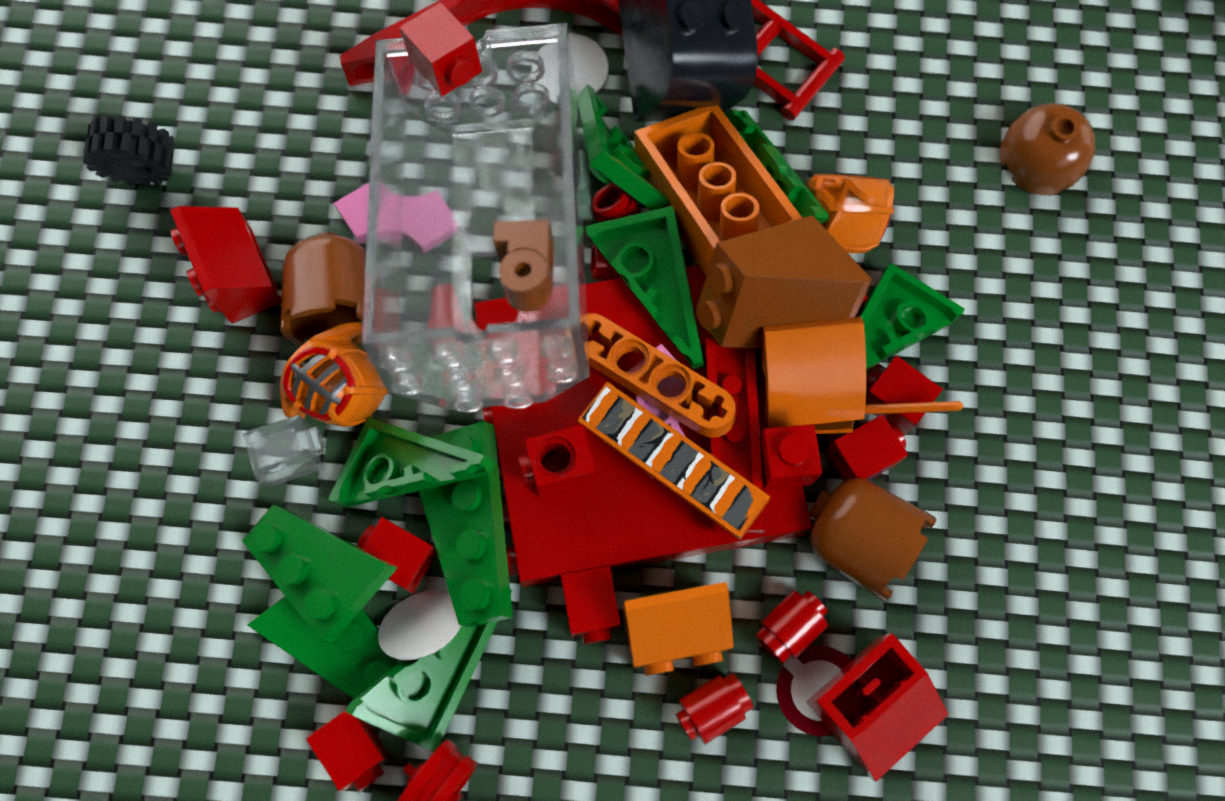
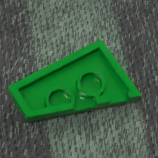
M274 504L242 540L321 642L333 643L398 568L385 560L378 559L365 552L364 549L327 532L326 529L290 510Z
M285 596L247 624V626L353 699H356L402 661L388 656L381 649L378 642L379 628L364 608L333 643L319 641Z

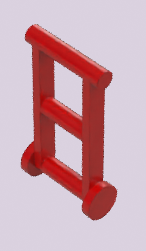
M751 0L753 17L764 24L756 33L758 57L778 35L818 64L794 94L757 67L753 84L783 106L781 113L786 119L794 121L842 64L845 56L837 48L827 51L760 0Z

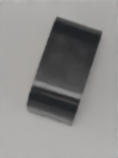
M618 0L634 122L664 121L697 108L719 106L724 113L747 97L754 83L758 61L757 39L751 0Z

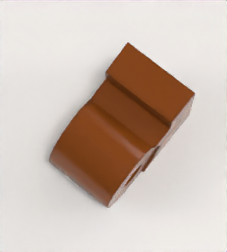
M549 220L494 221L493 242L500 261L499 276L507 301L518 311L532 312L541 309L549 302L553 292L555 245Z

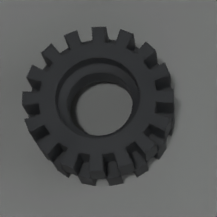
M108 115L101 116V121L95 118L91 120V124H88L83 163L87 164L86 168L89 171H96L97 176L101 178L110 176V181L116 183L119 180L126 181V185L135 186V182H139L142 186H150V182L159 185L163 183V180L168 181L170 179L175 139L173 136H169V132L166 129L157 130L158 125L153 122L142 124V119L133 117V121H129L122 115H116L115 120Z

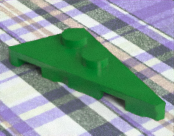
M890 262L881 273L858 316L862 317L864 321L866 370L953 324L963 314L965 308Z
M498 621L473 627L461 626L454 638L435 653L419 659L400 661L348 705L346 712L435 752Z

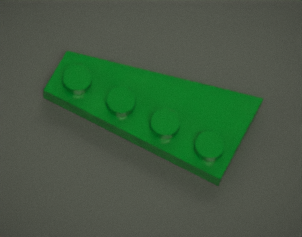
M481 421L432 436L431 438L488 457L496 462L491 474L419 491L459 626L467 627L513 618L495 427L493 424Z

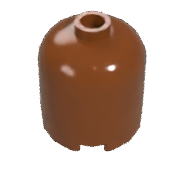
M331 232L319 233L300 240L287 252L282 269L280 331L284 338L297 346H302L304 339L309 340L315 335L335 326L360 322L367 329L351 341L357 346L365 344L367 342V333L371 330L373 332L378 330L374 274L368 253L354 240Z
M850 478L841 482L832 494L823 489L809 511V515L816 519L810 532V544L814 553L822 561L885 602L891 597L893 592L886 585L894 577L901 581L904 580L928 540L926 536L920 533L922 527L926 529L928 527L932 528L936 523V517L869 480Z

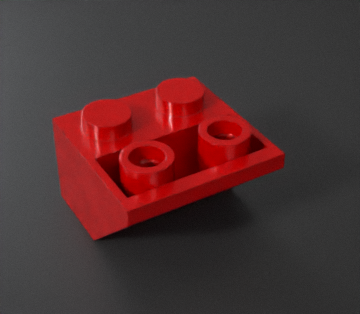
M178 206L170 209L177 227L170 230L172 239L183 257L188 255L193 266L192 269L187 270L189 281L199 297H205L213 313L221 311L234 324L281 304V295L254 232L238 207Z
M893 633L877 637L806 701L874 782H877L949 715L928 673Z

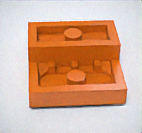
M862 317L763 326L762 369L766 378L765 420L768 428L865 419L866 346Z

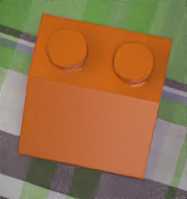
M727 582L626 600L623 603L622 615L632 668L643 667L645 676L675 671L673 661L688 658L693 659L694 667L722 662V652L734 648Z

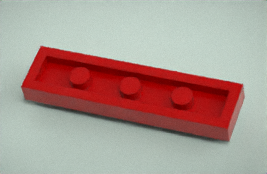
M714 338L705 339V378L726 390L735 402V422L732 429L720 437L708 438L709 454L763 491L755 348L721 347ZM716 404L712 409L707 408V420L710 421L713 416H718L722 419V406ZM764 508L745 534L764 533ZM712 521L713 535L730 534Z

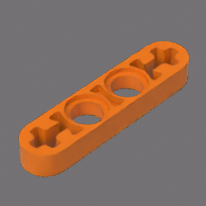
M595 313L584 314L572 322L569 328V340L574 355L581 361L708 438L720 437L732 429L735 422V402L726 390L601 315ZM596 331L599 332L601 343L610 348L607 359H605L604 346L596 341L591 340L587 345H584L582 338L584 333L592 336ZM628 352H635L640 354L645 362L638 371L625 372L617 366L619 358ZM667 377H677L686 386L684 392L674 398L663 396L658 392L657 387L659 382ZM695 390L699 391L697 393L698 403L706 408L712 409L716 404L722 406V419L718 416H713L710 421L704 419V409L702 406L691 401ZM690 404V408L685 409V407Z

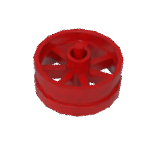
M446 739L425 764L421 763L417 768L413 767L410 763L406 765L402 772L410 778L405 784L407 786L397 801H460L463 796L460 792L479 763L471 756L462 754L458 750L457 745Z

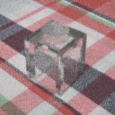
M300 415L243 432L254 477L267 487L323 470L319 455L325 453L321 433L317 426L311 427Z

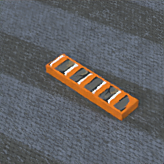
M606 382L577 420L579 425L583 424L587 431L739 540H741L770 500L769 495L608 382Z

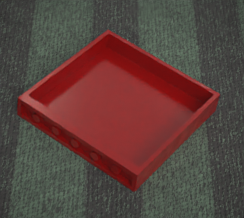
M699 265L686 267L695 312L706 279ZM621 278L553 289L549 302L541 309L532 312L518 311L509 304L506 297L474 303L477 319L468 320L473 347L481 346L484 360L483 363L475 364L480 391L489 390L491 407L483 408V417L485 422L493 424L495 427L499 451L497 453L499 479L504 482L506 499H502L504 529L511 528L514 546L506 547L510 577L519 575L522 587L560 581L561 574L610 566L611 571L800 537L812 529L803 486L763 490L764 493L770 496V500L764 507V533L744 534L741 540L732 534L713 535L711 519L657 480H652L646 472L586 429L585 432L596 469V482L539 497L536 483L525 484L518 456L528 454L524 439L579 425L577 420L606 382L636 402L633 392L574 355L569 340V328L575 319L590 313L601 315L655 348L662 344L679 363L691 370L693 368ZM696 316L704 358L705 339L713 338V336L701 326ZM596 331L592 336L584 333L582 335L584 345H587L591 340L596 341L604 346L605 359H607L610 348L601 343L599 332ZM755 348L759 430L761 436L764 429H768L765 420L766 378L762 369V349ZM628 352L619 358L617 366L622 371L627 372L641 361L643 357L638 353ZM705 367L693 370L705 378ZM695 390L691 401L702 406L704 409V419L707 420V408L698 403L697 393L699 391ZM690 404L687 405V406L685 407V409H689V408H690ZM679 421L680 428L685 437L709 453L708 437L697 433ZM553 452L544 458L542 466L550 472H561L568 467L570 459L564 453Z

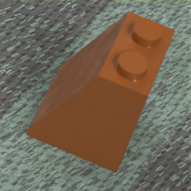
M811 215L717 242L695 315L698 317L701 326L709 331L721 347L762 349L763 326L855 317L872 279L819 221Z

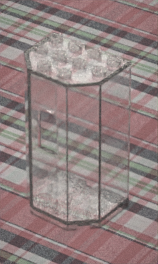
M567 23L485 30L484 37L475 41L483 72L443 97L410 62L403 38L376 40L362 345L387 391L448 410L455 409L460 412H476L483 407L501 405L521 409L531 406L532 403L546 402L590 377L577 92ZM549 220L555 245L551 299L544 307L537 311H518L514 322L487 324V328L484 331L479 329L473 323V258L498 256L493 242L494 221Z

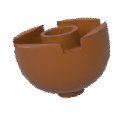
M1048 103L1030 108L1011 124L1000 144V161L1003 168L1007 164L1009 171L1014 175L1011 180L1018 187L1038 195L1052 196L1059 194L1063 189L1073 187L1086 174L1095 155V134L1090 122L1078 110L1065 104Z

